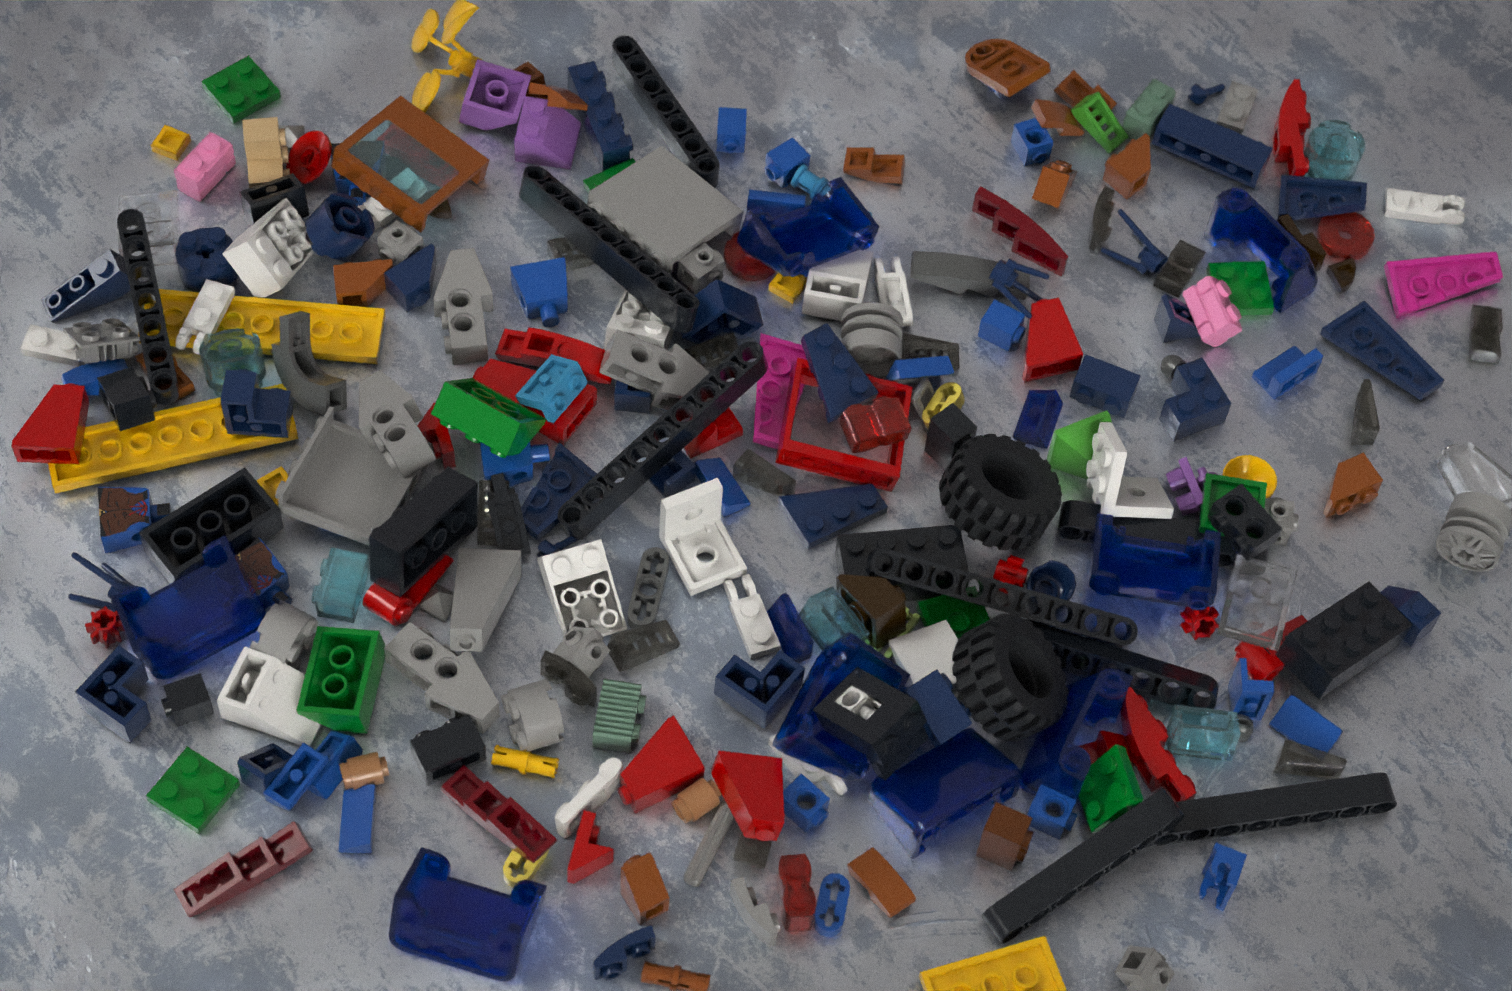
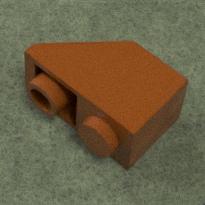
M1146 133L1137 140L1132 139L1120 153L1112 154L1104 165L1106 168L1103 180L1126 200L1147 184L1151 170L1150 136Z
M1056 159V162L1044 165L1032 199L1056 208L1061 207L1077 174V171L1071 169L1072 164Z
M375 259L367 262H346L333 265L337 304L369 307L386 290L384 273L393 268L392 259Z
M1364 452L1338 463L1331 479L1323 510L1326 518L1336 513L1342 515L1348 512L1354 505L1361 502L1367 504L1378 496L1383 479Z
M650 852L643 856L635 855L629 858L621 867L620 894L639 925L669 910V895L654 857Z

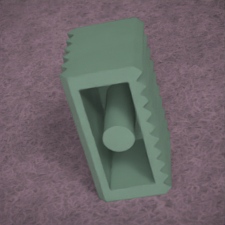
M1156 79L1151 80V83L1140 93V97H1137L1134 104L1126 111L1122 127L1129 136L1128 139L1137 140L1145 133L1149 136L1154 133L1169 104H1173L1176 94L1175 89Z
M603 679L592 735V747L631 753L632 742L639 743L641 724L636 723L637 715H644L647 698L646 695H641L642 684Z

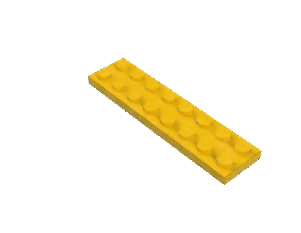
M159 289L170 346L176 347V337L181 327H183V323L199 292ZM234 296L213 339L209 340L205 349L273 355L272 344L280 342L279 317L303 311L310 313V344L314 359L377 364L385 321V309ZM145 304L144 309H150L154 304ZM152 330L147 335L154 336L160 331ZM192 334L185 348H193L196 335Z
M282 383V384H278V385L269 386V387L260 388V389L280 388V389L286 390V388L284 387L283 383ZM221 397L155 411L154 421L123 431L118 429L114 421L85 427L79 464L48 463L55 493H60L299 439L293 413L289 438L227 434L220 401Z

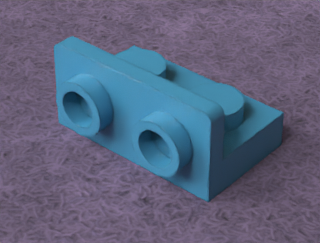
M551 354L515 396L520 404L542 410L546 420L554 423L584 389L588 381L577 361Z

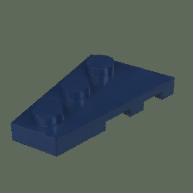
M1281 175L1278 217L1289 214L1294 221L1365 211L1367 182Z
M828 323L803 335L801 343L810 371L814 373L818 385L817 392L820 400H823L828 424L877 397L879 392Z
M560 442L555 449L552 460L542 471V477L536 487L532 488L521 507L526 531L537 541L560 523L557 515L560 507L597 474Z
M873 484L778 497V504L807 549L813 548L886 514L888 506Z

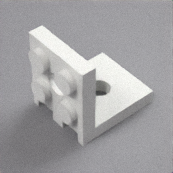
M1100 422L1098 433H1095L1092 439L1093 456L1092 460L1087 462L1086 473L1088 479L1086 486L1089 489H1094L1092 498L1095 504H1101V516L1172 519L1174 507L1158 478L1122 476L1128 452L1112 422Z
M718 478L661 499L659 538L690 596L723 584L726 580H733L747 574V567L721 521L723 487ZM707 552L712 554L714 559L710 562H702L697 556Z

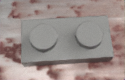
M1232 81L1216 124L1242 134L1258 89Z

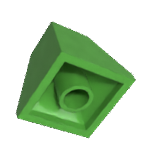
M1106 410L1055 430L1046 459L1050 463L1051 468L1087 480V462L1092 460L1093 435L1098 433L1100 422H1112L1109 412Z

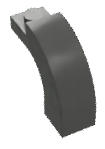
M299 311L280 316V342L272 344V354L277 373L286 390L291 391V396L300 405L315 413L325 415L330 406L334 407V413L347 409L346 379L326 374L317 365L313 357L310 344V313Z

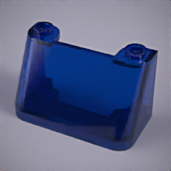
M842 177L829 181L828 185L831 189L824 196H821L819 193L815 194L810 205L772 218L768 212L764 213L760 207L747 210L737 243L746 254L782 276L794 277L804 270L860 249L866 250L870 248L875 242L874 238L880 226Z
M1230 188L1216 196L1203 237L1212 246L1216 245L1218 241L1228 242L1232 249L1244 243L1261 261H1265L1266 266L1278 277L1273 281L1271 288L1276 291V295L1272 299L1274 308L1279 313L1284 312L1310 295L1316 288L1318 274L1307 250L1245 190Z
M1097 514L1091 537L1089 586L1097 594L1190 607L1194 610H1203L1214 603L1217 594L1221 532L1205 530L1202 539L1193 541L1194 537L1187 536L1185 545L1126 536V526H1120L1117 529L1113 525V515Z
M226 536L210 542L204 548L202 558L206 565L153 594H150L144 587L130 586L112 596L133 652L144 662L146 668L157 679L172 678L257 632L260 623L267 614L241 561Z
M846 633L825 647L816 658L772 746L787 756L847 781L860 780L870 767L866 755L824 731L813 709L856 667L901 692L907 688L905 685L910 674L853 633Z
M1105 669L1066 685L1068 687V697L1066 699L1068 703L1061 719L1038 733L1021 767L1018 781L1025 792L1035 796L1042 784L1077 800V804L1083 783L1091 766V759L1087 751L1072 743L1081 724L1095 729L1096 725L1102 720L1109 719L1110 722L1115 724L1133 676L1116 669Z
M967 728L943 744L934 747L899 768L886 781L879 777L875 778L871 783L872 788L868 795V801L913 860L926 851L923 843L928 842L932 838L934 840L940 838L942 830L988 802L994 805L1000 798L1004 804L1016 797L1023 773L1012 760L974 728Z
M421 847L393 898L389 927V940L392 945L401 951L497 981L505 982L513 979L521 964L544 902L547 885L531 880H521L515 884L511 895L450 877L451 867L448 859L439 852Z

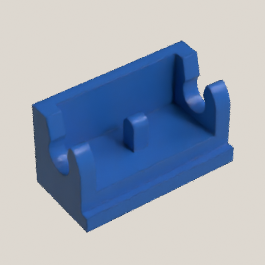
M1215 843L1201 873L1204 877L1199 889L1200 899H1204L1208 888H1214L1218 892L1215 908L1224 911L1237 886L1247 854Z

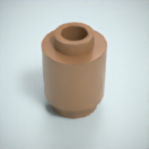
M377 752L348 758L346 763L339 764L345 789L354 788L356 790L368 784H383L384 776L389 775L385 756L379 758Z
M700 778L676 795L677 799L672 801L671 804L678 817L687 824L691 820L693 822L697 821L720 805L718 797L721 796V792L713 780L706 781L704 778Z

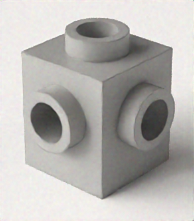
M395 220L389 227L383 228L377 237L380 258L382 260L392 259L394 266L424 248L423 237L418 235L413 227L405 226L398 220Z
M704 242L679 260L677 278L693 293L697 294L716 279L722 280L724 259L717 250L710 248Z
M1278 497L1266 498L1265 510L1282 528L1274 544L1286 546L1291 532H1296L1299 516L1294 514V501H1286Z
M574 626L564 635L562 642L552 655L569 675L589 679L592 673L602 665L603 659L610 652V649L602 641L604 639L602 634L596 629Z
M1129 945L1115 970L1116 975L1126 985L1127 991H1165L1175 974L1165 962V957L1157 952L1155 948Z

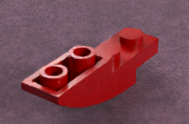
M1300 79L1293 80L1283 98L1274 126L1273 157L1274 163L1286 164L1288 175L1304 177L1309 172V159L1304 156L1303 151L1305 146L1304 135L1306 129H1309L1311 126L1310 112H1306V91L1302 90Z
M528 327L527 332L505 328L495 352L498 360L541 367L552 354L577 361L587 381L611 385L613 379L599 373L605 353L604 349L546 330Z
M1131 687L1126 689L1120 704L1123 735L1134 757L1135 767L1151 793L1162 787L1174 802L1194 799L1197 792L1193 781L1189 776L1183 775L1176 766L1175 758L1171 752L1164 750L1168 739L1166 727L1159 719L1154 718L1148 710L1145 699L1141 695H1137Z

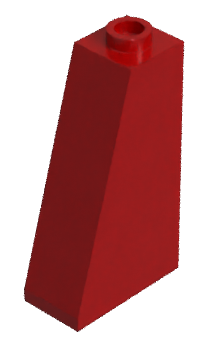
M490 358L484 367L480 366L475 371L473 379L519 403L515 395L537 370ZM587 384L554 423L546 420L538 432L558 444L560 442L564 446L597 405V388ZM522 405L545 418L542 410Z

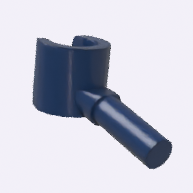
M1194 84L1190 89L1192 93L1187 98L1197 105H1202L1208 96L1225 90L1224 84H1219L1204 89L1200 85Z
M568 537L557 542L555 545L545 539L538 545L540 552L537 553V556L541 557L562 551L565 547L578 541V539Z

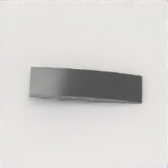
M914 251L912 253L910 278L961 295L967 289L993 297L997 292H1001L992 286L993 281L989 279L992 270L998 263L997 261L942 252ZM1016 270L1015 272L1019 274L1016 281L1029 289L1030 274ZM1014 286L1010 289L1006 287L1016 298L1024 300L1027 295Z

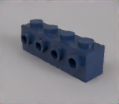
M595 61L567 67L568 90L579 96L588 105L587 111L577 110L601 171L629 160L630 151H633V142L631 136L624 133V121L621 113H616L614 109L615 100L612 92H607L605 88L607 84L604 72L598 71Z
M1169 104L1158 123L1152 144L1252 188L1256 187L1268 164L1273 149L1260 141L1253 140L1172 104Z

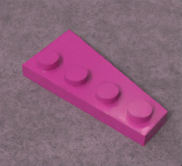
M1497 251L1388 261L1384 265L1396 318L1498 283L1503 278Z
M761 333L760 345L763 348L768 369L765 375L757 381L753 442L778 449L791 371L797 358L806 360L807 358L802 345ZM800 383L796 410L806 384Z

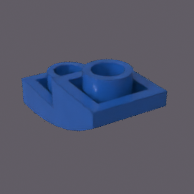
M124 358L107 359L103 362L100 360V362L84 364L63 373L61 381L63 385L73 383L85 386L87 396L99 395L100 389L97 377L128 367Z

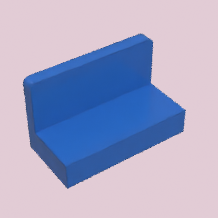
M749 189L746 219L803 225L806 195Z
M1292 346L1255 370L1252 378L1275 400L1317 373L1324 356L1316 348L1304 355L1297 346Z
M1239 658L1228 683L1230 719L1238 714H1244L1250 717L1251 720L1261 721L1274 694V681L1248 680L1246 658Z

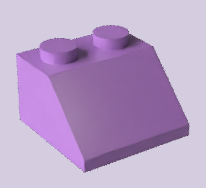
M477 59L462 104L459 123L485 131L516 124L531 75Z
M525 96L514 140L515 162L571 170L581 122L565 109L548 107L547 99Z

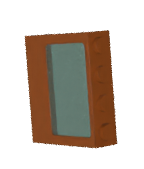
M399 96L335 147L331 167L337 173L357 185L360 190L380 202L383 207L403 219L406 224L414 227L421 233L425 229L428 214L470 179L478 185L485 178L489 159L407 99Z

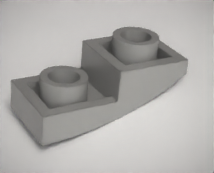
M744 877L731 880L730 895L745 924L767 946H774L777 933L781 931L776 913L770 914L767 903L757 905L754 889L752 886L747 888Z

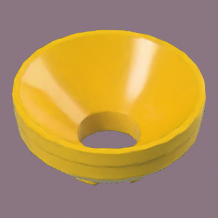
M1252 455L1237 456L1231 459L1223 469L1222 476L1267 483L1266 498H1271L1276 490L1277 476L1274 469L1269 463L1259 457Z

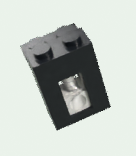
M856 667L813 709L823 730L866 755L876 776L884 781L899 769L929 738L924 728L927 720L918 701L859 667Z

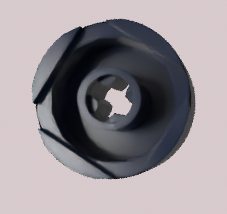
M333 193L305 221L307 234L312 241L311 248L319 256L327 255L330 258L348 262L369 240L375 230L374 221L366 208L362 211L355 205L358 202L356 199L344 193Z
M199 228L180 235L175 256L181 282L187 289L189 287L196 292H200L206 279L230 285L234 279L236 281L238 278V274L222 254L233 242L223 228Z

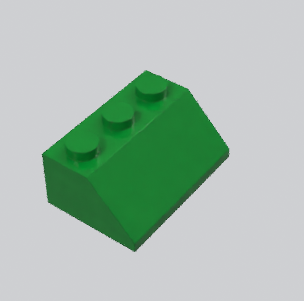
M473 378L445 381L431 413L440 419L439 423L441 425L464 432L466 439L491 447V453L503 458L520 454L546 422V418Z
M317 626L296 709L297 714L334 731L367 734L385 661L384 648L386 645L380 632L377 630Z

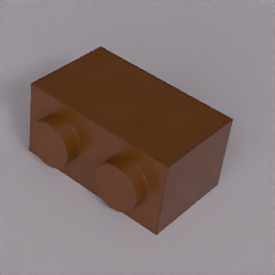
M996 802L984 827L976 856L1012 871L1016 861L1023 863L1028 852L1029 844L1034 834V831L1029 830L1033 818Z

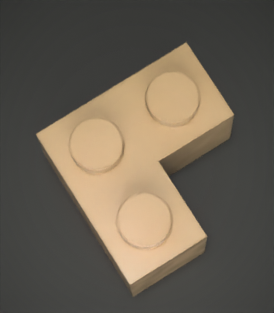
M278 117L242 120L249 188L290 175L289 169H284V164L289 163L288 147L286 146L285 128L279 129Z

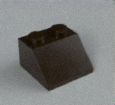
M840 574L836 577L838 610L864 638H867L873 648L877 650L885 646L889 640L896 638L906 631V596L899 586H893L886 578L848 574Z

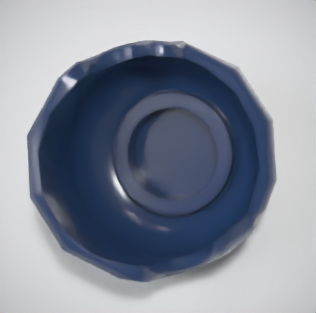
M1050 560L1031 571L1025 586L1026 589L1069 601L1077 585L1075 574L1066 564ZM1030 597L1031 601L1038 607L1037 599Z

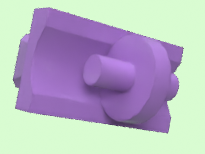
M1187 457L1178 460L1180 467L1166 473V477L1172 492L1186 486L1189 487V493L1176 497L1182 516L1198 511L1201 515L1204 477L1208 472L1205 467H1201L1197 470L1199 477L1195 478Z

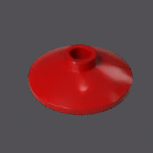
M313 130L302 135L292 146L289 152V163H286V169H289L290 174H294L302 184H308L317 179L328 165L332 149L329 137L321 131Z

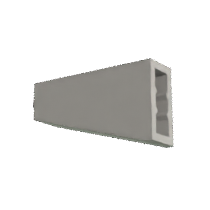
M459 548L450 621V651L482 652L521 578V550Z

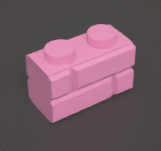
M209 132L174 170L177 188L182 193L201 202L226 175V172H229L236 164L235 156L233 155V145L220 136Z
M1206 276L1197 282V285H1192L1183 291L1182 295L1202 342L1218 347L1226 342L1228 338H1232L1242 331L1239 319L1242 317L1241 313L1234 304H1231L1228 297L1231 295V290L1225 281L1218 280L1212 276Z

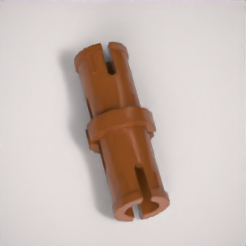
M645 961L641 982L668 987L670 991H708L711 974L685 970L680 965L670 967Z

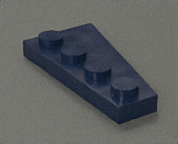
M1365 300L1324 326L1320 332L1321 336L1419 400L1440 388L1444 382V379Z

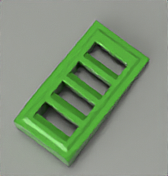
M1099 92L1086 96L1070 110L1077 121L1107 153L1114 151L1129 137ZM1097 115L1100 117L1098 121L1094 118ZM1106 124L1108 127L1103 131L1101 127ZM1113 132L1115 136L1109 140L1107 136Z

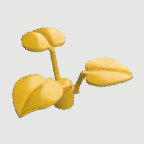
M456 0L449 9L443 22L442 42L432 36L439 25V14L434 9L426 11L422 23L418 25L413 35L411 48L414 52H422L428 41L451 54L448 64L452 70L433 69L431 74L426 72L414 89L412 104L424 113H426L441 83L440 74L453 75L457 78L462 74L471 78L477 59L482 60L464 49L454 39L469 18L479 9L478 6L466 0ZM451 43L458 50H453L445 44Z

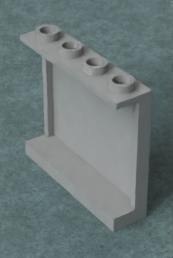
M663 146L589 191L587 202L590 208L670 275L673 264L704 242H708L723 231L727 232L730 236L736 234L740 230L744 212Z
M330 406L324 417H318L314 426L313 436L305 439L299 460L294 459L288 472L289 477L286 482H280L275 498L279 499L278 508L282 514L369 546L368 539L371 532L386 522L395 510H399L409 501L428 464L404 478L398 468L392 470L383 456L387 452L386 450L380 452L377 446L370 448L360 429L333 420L334 407Z

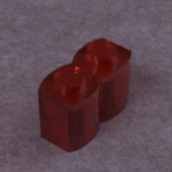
M887 396L876 399L871 405L861 406V404L857 403L848 406L842 413L839 421L852 453H861L879 446H887L908 439L912 429L899 398H889Z
M805 853L783 855L779 861L776 885L778 894L782 899L781 921L787 932L809 931L813 926L816 897L810 886L812 868Z

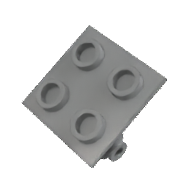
M105 319L100 324L92 325L87 322H79L73 324V327L63 328V331L80 347L79 350H76L78 362L83 361L84 364L100 362L99 357L102 362L106 361L107 352L110 360H115V358H132L133 354H138V345L135 341H140V337L119 319Z

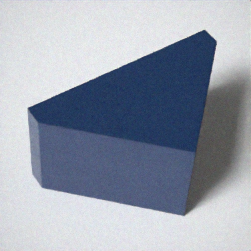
M1168 294L1161 296L1154 321L1162 342L1168 343L1200 337L1187 304Z
M272 743L239 757L237 765L242 783L265 797L263 792L293 755Z

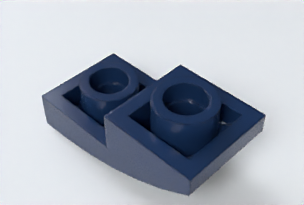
M652 925L622 937L604 950L593 962L594 979H615L627 971V957L641 958L648 955L651 950H654L656 936Z

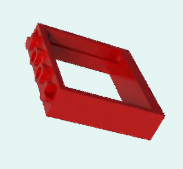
M797 358L790 375L775 463L861 485L873 484L877 489L892 492L900 478L913 387L897 383L898 381L876 378L871 374L865 373L879 392L877 397L871 401L895 407L886 464L791 440L800 383L818 387L814 373L810 371L808 361Z

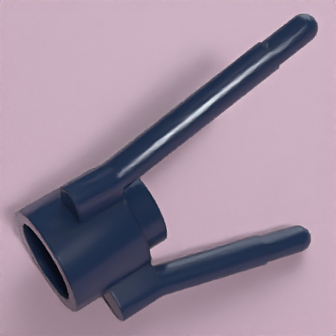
M1119 209L1118 214L1145 246L1138 255V259L1141 261L1138 263L1105 247H1102L1100 251L1137 269L1143 275L1147 271L1153 275L1156 274L1166 264L1168 257L1151 243L1122 209Z
M1010 258L1007 262L1001 259L989 276V279L993 281L992 286L1000 290L1028 319L1032 318V314L1006 287L1010 289L1014 286L1037 302L1043 298L1016 281L1019 274L1015 271L1018 270L1046 280L1050 278L1049 274L1018 264Z
M76 552L71 554L73 559L112 586L107 595L111 599V603L75 594L68 595L70 600L100 608L106 606L108 610L113 612L116 610L130 612L135 608L142 593L138 587L129 583L106 563L101 564V568L106 571L104 572Z

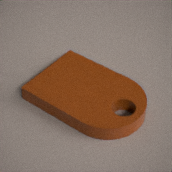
M989 39L972 46L965 55L968 73L1007 97L1012 96L1051 72L1049 62L1006 39Z

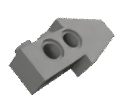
M474 248L450 250L433 297L434 316L441 317L442 329H448L449 336H444L445 353L452 354L453 365L488 361V345L483 312L493 311L492 289Z
M618 329L606 346L599 370L601 374L654 395L651 405L667 410L710 373L676 343L670 351H667L657 344H651L635 337L631 333ZM707 398L703 402L711 401L713 398Z
M381 370L359 382V428L369 447L377 446L380 452L386 450L387 452L383 456L392 470L398 468L404 478L436 460L428 442L415 424L423 419V416L412 395Z
M411 622L385 646L386 663L426 691L425 702L429 710L448 719L454 717L462 718L469 714L477 731L482 734L500 717L499 701L470 651H463L458 657L456 651H450L449 645L444 644L442 646L434 640L433 635L422 626L418 628ZM421 655L431 656L427 660L418 659V657ZM445 673L455 674V676L451 678L442 677V675Z

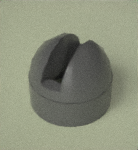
M1168 355L1161 361V371L1172 380L1176 367L1186 364V361L1179 356Z
M1244 714L1232 717L1227 725L1228 736L1236 742L1247 741L1254 730L1253 721Z

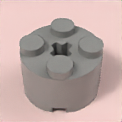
M279 600V604L275 603L269 609L257 629V632L260 633L259 642L252 641L250 648L274 656L283 664L286 663L298 670L302 661L299 658L304 649L307 651L312 649L316 634L314 631L317 628L318 621L306 612L283 600Z
M547 679L507 691V694L501 695L503 708L506 714L510 713L513 722L512 725L508 726L511 739L514 744L518 743L521 751L526 749L528 752L564 741V737L561 735V733H564V725L556 698H549L547 691L552 689Z

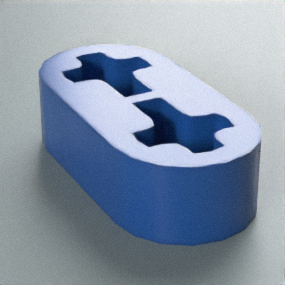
M831 873L825 876L820 885L814 916V927L824 937L838 935L844 924L850 884L846 877L838 873ZM832 884L839 885L836 901L830 900ZM828 909L834 910L833 921L835 922H832L831 926H826L824 920Z

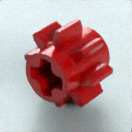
M1010 555L1007 561L1002 559L998 561L993 579L1024 588L1030 569L1022 567L1024 559ZM1001 588L998 590L1000 592L1008 594V591L1005 588Z
M1202 600L1201 603L1189 602L1184 612H1180V615L1185 620L1180 626L1186 634L1190 633L1194 640H1197L1199 637L1210 638V635L1220 626L1215 620L1220 614L1214 606L1210 607L1205 600Z
M104 606L103 609L96 613H90L92 623H86L85 628L87 633L91 634L92 644L100 642L106 648H109V645L115 642H122L121 632L127 630V625L125 621L121 620L120 610L112 612Z

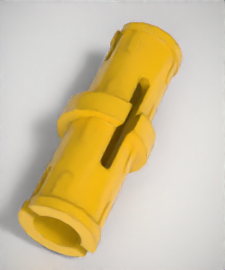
M495 745V753L492 754L491 765L519 770V774L523 775L529 772L555 779L557 774L555 770H558L559 758L534 754L532 751L527 752L526 749L520 751Z

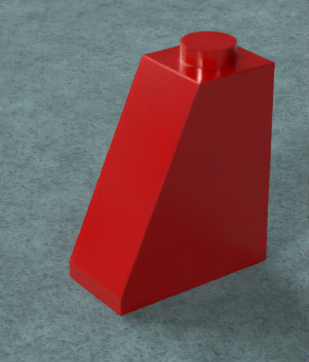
M1059 297L1049 300L1041 299L1032 303L1030 308L1032 318L1027 321L1022 374L1024 383L1079 370L1083 352Z
M68 383L65 385L54 384L12 440L11 446L17 462L79 464L89 408V399L85 386Z
M674 715L663 723L620 774L619 796L624 805L630 804L635 814L683 791L700 778H704L705 767Z
M718 750L711 768V775L745 838H754L759 841H777L785 823L782 758Z

